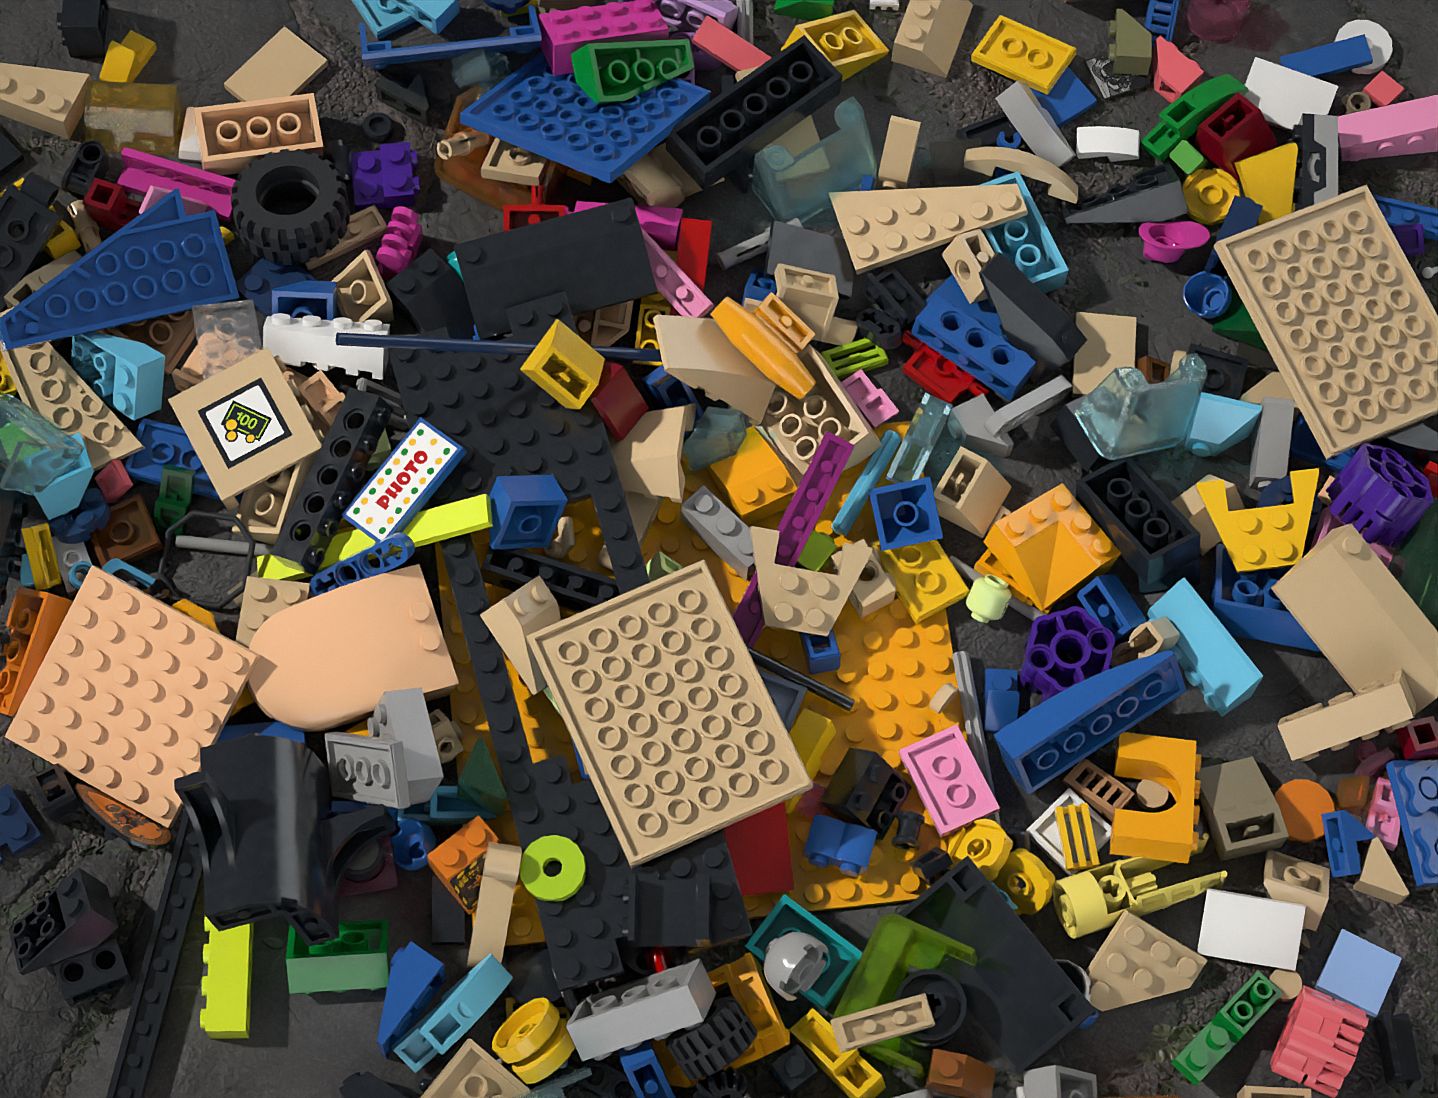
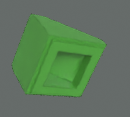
M1182 140L1169 155L1187 174H1193L1198 169H1203L1210 164L1209 160L1187 140Z

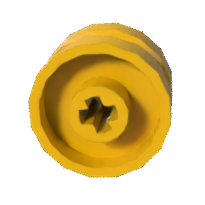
M541 997L522 1005L502 1023L493 1038L492 1050L504 1062L511 1063V1070L522 1082L532 1084L548 1077L568 1059L575 1045L566 1027L568 1021L559 1017V1011L548 999Z

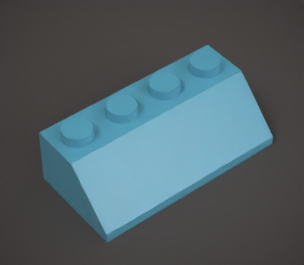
M1184 577L1149 608L1145 618L1149 622L1167 617L1174 625L1180 636L1176 644L1169 650L1173 651L1176 660L1185 670L1184 674L1189 683L1197 686L1204 694V700L1208 707L1213 711H1217L1223 717L1252 696L1263 675Z

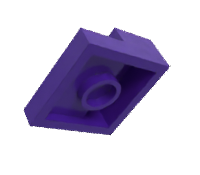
M410 142L380 144V150L351 153L356 211L364 210L374 204L377 209L415 206V194H420L419 176L413 177L412 168H418L417 151L410 150Z

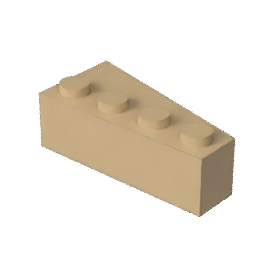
M1403 670L1391 673L1393 680L1384 684L1382 681L1378 682V680L1365 684L1364 687L1358 690L1359 694L1354 696L1352 692L1337 695L1328 701L1329 706L1323 707L1322 703H1318L1281 718L1277 726L1291 760L1300 758L1302 762L1319 756L1318 751L1329 747L1332 751H1336L1350 744L1349 740L1360 736L1362 740H1367L1379 735L1380 729L1389 726L1392 729H1398L1410 724V719L1414 718L1416 702Z

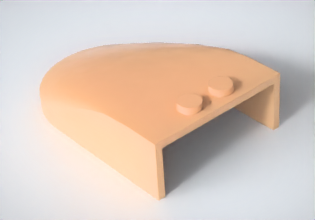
M420 564L369 577L285 608L269 617L259 627L248 647L249 650L260 655L247 681L254 701L268 717L289 726L290 729L303 732L329 730L371 717L376 704H378L385 691L422 687L425 702L449 696L459 684Z

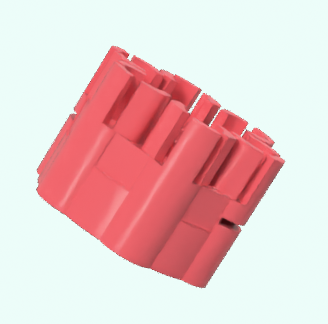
M1303 985L1286 1018L1270 1061L1271 1071L1299 1084L1302 1081V1085L1335 1098L1338 1094L1337 1089L1340 1090L1344 1078L1348 1075L1356 1059L1352 1055L1356 1056L1359 1049L1357 1045L1360 1044L1364 1035L1362 1029H1366L1369 1018L1366 1017V1011L1338 999L1332 1000L1331 996Z

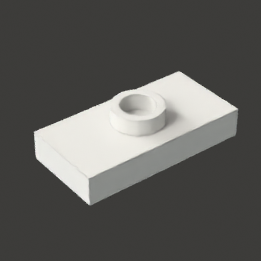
M53 536L52 541L59 570L70 597L76 595L79 589L73 588L69 584L68 574L70 569L77 562L86 561L91 563L84 542L65 544L60 542L56 536ZM76 573V577L78 580H85L83 574Z

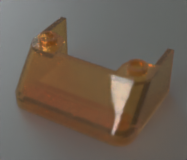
M476 85L457 96L443 140L453 138L456 133L462 131L468 133L475 130L460 123V113L479 99L482 86ZM487 144L484 147L473 149L470 154L465 156L458 154L449 159H442L437 154L434 164L435 172L441 180L502 212H504V205L531 204V185L482 178L481 167L489 153L490 145ZM556 161L550 162L540 184L544 186L543 204L548 205L566 178L569 170L568 166Z

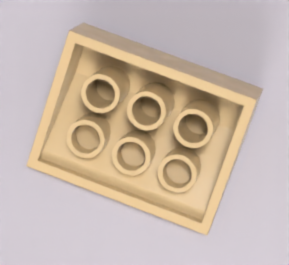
M810 344L797 356L816 380V384L800 400L776 384L760 425L755 426L759 434L782 461L796 487L799 486L826 431L855 445L843 471L859 464L883 446L828 362Z

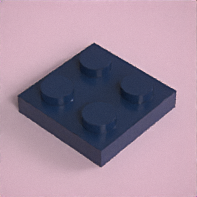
M264 256L236 282L239 296L267 318V316H272L273 288L307 280H317L295 262H293V265H284L283 261H277L276 264L266 261Z

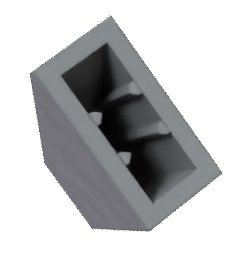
M1263 397L1260 404L1262 406L1260 415L1251 431L1250 489H1258L1259 492H1263L1270 483L1287 475L1295 400Z

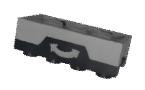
M1302 113L1299 123L1293 125L1292 139H1288L1286 143H1296L1298 147L1291 213L1338 196V116Z

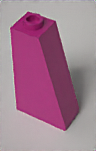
M577 201L574 212L569 211L568 214L609 203ZM634 205L640 226L662 250L678 252L683 209Z

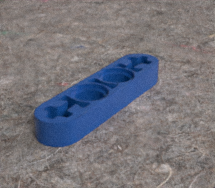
M394 533L322 569L312 577L310 589L315 596H318L336 588L383 574L403 564L413 555L415 551L413 540L405 533ZM394 546L402 547V552L398 551L389 556L388 551ZM368 554H374L379 558L380 568L370 565ZM344 566H350L355 570V580L349 579L345 575ZM333 578L336 580L331 587H324L322 585V582H327Z

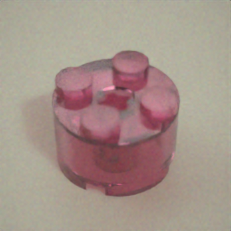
M1190 0L1187 7L1189 28L1201 39L1207 41L1222 39V41H1227L1239 33L1247 14L1250 0Z

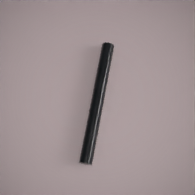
M746 645L756 665L788 681L806 687L808 691L847 711L851 710L855 702L854 699Z

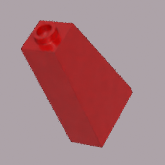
M682 218L676 265L704 294L710 254L712 221ZM671 305L670 316H682Z

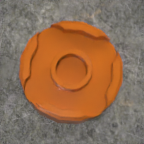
M1294 779L1283 784L1273 796L1279 805L1289 835L1287 839L1311 843L1322 838L1324 828L1321 814L1335 811L1334 802L1328 791L1320 784L1307 779Z

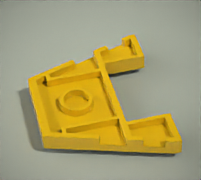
M1319 468L1290 471L1294 504L1228 511L1224 480L1196 483V490L1220 535V539L1237 573L1292 567L1302 559Z

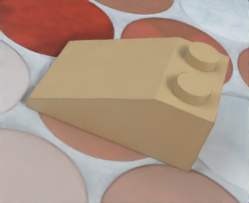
M539 575L480 614L533 695L545 688L547 683L526 636L561 621L557 601Z

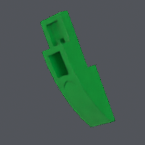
M1229 74L1215 77L1196 86L1158 115L1161 122L1140 141L1142 148L1160 162H1163L1182 140H1187L1198 130V126L1233 96L1238 92L1243 96L1248 93V87Z
M1257 971L1171 1064L1193 1085L1197 1086L1283 992L1260 971Z

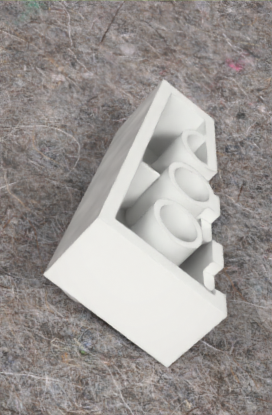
M277 313L267 316L264 323L263 349L268 347L272 356L279 355L285 365L302 367L306 365V362H309L317 370L329 371L335 367H341L349 375L358 376L360 371L372 372V378L383 380L389 359L388 348L336 345L335 338L337 332L389 335L390 324H382L379 320H366L364 323L352 322L351 319L343 317L335 318L333 321L321 320L320 317L313 315L304 316L303 318H290L288 314Z

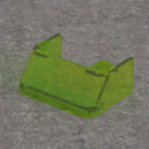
M887 914L878 921L837 1006L833 1019L893 1002L895 994L910 966L918 970L935 969L940 964L945 953L975 966L977 963L976 951L974 948L903 916ZM899 1037L861 1047L862 1050L876 1059L921 1080L925 1074L922 1064L898 1053L900 1049Z

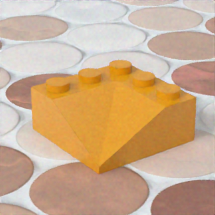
M1063 483L994 523L983 541L1041 612L1086 586L1097 576L1107 573L1121 554Z

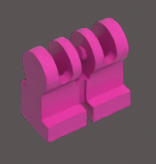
M398 206L394 208L391 215L392 221L388 223L386 228L389 234L383 236L382 247L379 248L376 259L379 262L377 268L383 280L390 281L413 262V258H416L424 236L422 225L417 223L419 215L406 207Z

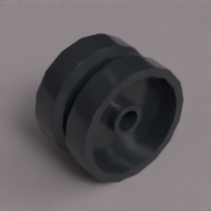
M922 969L911 973L901 982L893 1002L926 993L929 1006L933 1010L932 1015L935 1026L899 1037L904 1043L918 1050H933L946 1046L956 1037L966 1015L967 999L962 986L953 976L937 969Z

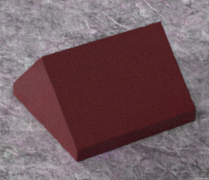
M604 361L599 384L590 395V400L617 442H619L628 435L649 407L624 367Z

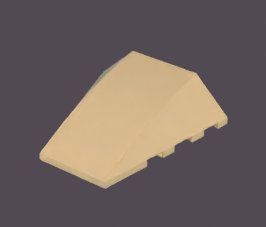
M656 315L653 317L664 371L694 389L700 386L705 389L706 396L716 401L720 398L729 404L730 411L737 415L743 412L749 416L750 423L755 426L760 425L776 383L768 379L731 343L713 318Z
M695 403L646 412L628 435L619 442H617L604 422L624 494L629 495L631 491L644 493L645 498L658 499L659 496L670 497L672 502L682 503L685 476L680 465L684 433L685 431H693L697 408Z

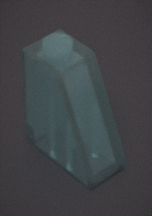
M928 393L924 394L885 478L895 483L920 478L953 405Z

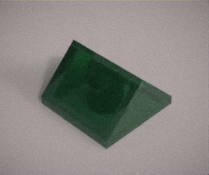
M481 738L476 741L458 780L457 800L500 817L505 815L507 795L485 741Z

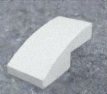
M1102 126L1077 128L1076 154L1079 159L1108 156L1110 162L1139 159V130Z

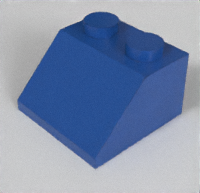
M553 475L497 476L489 496L493 526L489 527L491 548L518 549L544 548L549 546L568 501Z

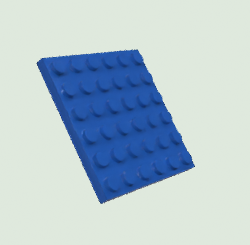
M542 51L460 113V123L494 136L501 141L521 147L526 151L546 157L551 161L571 167L576 171L598 178L601 181L611 183L664 140L674 126L710 102L711 91L674 77L624 102L596 104L576 83L574 73L554 76Z

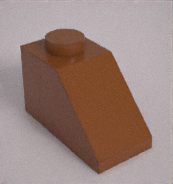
M933 1049L929 1060L925 1089L966 1098H991L996 1068L968 1055Z

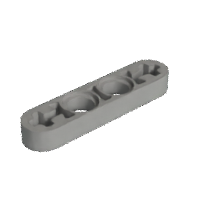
M1061 375L997 410L987 419L984 427L994 438H997L1061 402L1069 395L1073 386Z

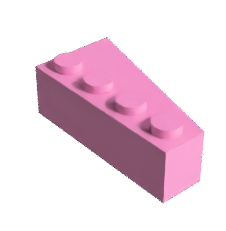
M1438 95L1338 116V147L1342 161H1358L1369 158L1437 152Z

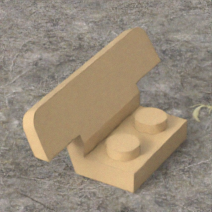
M778 263L774 272L777 287L776 296L815 333L812 340L840 346L852 343L858 328L856 321L833 317L839 300L835 276ZM745 298L743 307L753 313L762 301Z

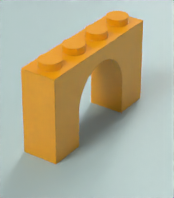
M1123 732L1119 735L1115 752L1114 776L1156 782L1173 795L1176 804L1172 808L1158 813L1115 808L1111 826L1110 854L1188 864L1191 851H1197L1199 832L1193 831V825H1198L1200 806L1194 805V799L1199 798L1201 784L1200 780L1195 779V773L1199 774L1201 768V754H1196V741Z

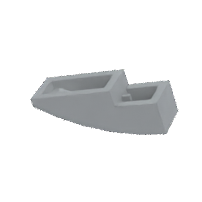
M1018 80L995 98L1036 156L1051 162L1059 168L1076 156L1047 109L1041 107L1028 84Z

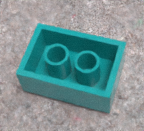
M784 894L745 945V952H751L764 965L766 947L773 939H779L792 932L807 933L817 938L828 948V954L823 952L822 959L826 961L825 967L810 989L805 993L800 989L798 992L824 1011L863 960L864 953Z

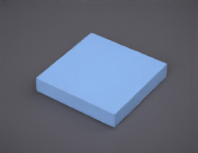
M1341 929L1315 988L1342 1002L1366 1011V1014L1375 1018L1402 958Z

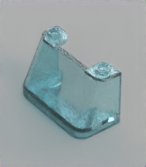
M854 96L842 102L835 110V121L840 130L797 156L793 157L785 147L780 145H771L755 154L752 190L776 221L787 223L794 218H798L803 223L832 205L828 192L858 190L861 188L863 174L871 175L875 178L877 161L865 112Z
M1197 353L1185 355L1178 363L1179 368L1164 382L1148 385L1143 373L1136 368H1115L1073 410L1079 423L1101 456L1109 460H1115L1174 447L1186 437L1207 377L1206 365Z

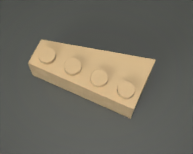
M0 63V115L69 140L95 93L90 75Z

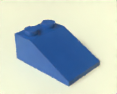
M412 941L406 949L404 947L399 948L391 960L393 966L390 970L377 1039L381 1056L386 1060L393 1052L392 1045L410 1030L447 980L444 964Z

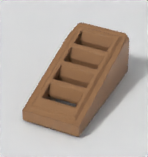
M1085 758L1079 761L1062 781L1111 822L1113 821L1115 808L1124 809L1135 795L1124 784ZM1086 770L1090 774L1080 784L1076 779ZM1096 778L1099 782L1090 791L1086 787ZM1105 786L1109 790L1101 798L1097 793ZM1115 794L1119 798L1111 805L1107 801Z

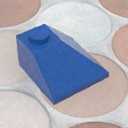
M307 280L273 288L272 315L283 313L290 315V318H303L304 316L313 315L320 317L321 320L333 321V319L337 318V282Z
M930 477L869 490L882 551L943 538Z

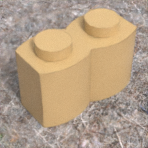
M1167 617L1143 623L1132 632L1129 641L1121 643L1113 649L1110 665L1114 668L1136 659L1168 651L1176 644L1180 633Z

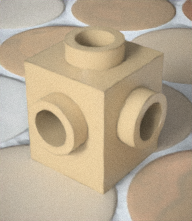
M436 709L428 715L440 763L444 764L452 761L458 753L464 750L459 741L463 735L454 720L450 722L439 709Z

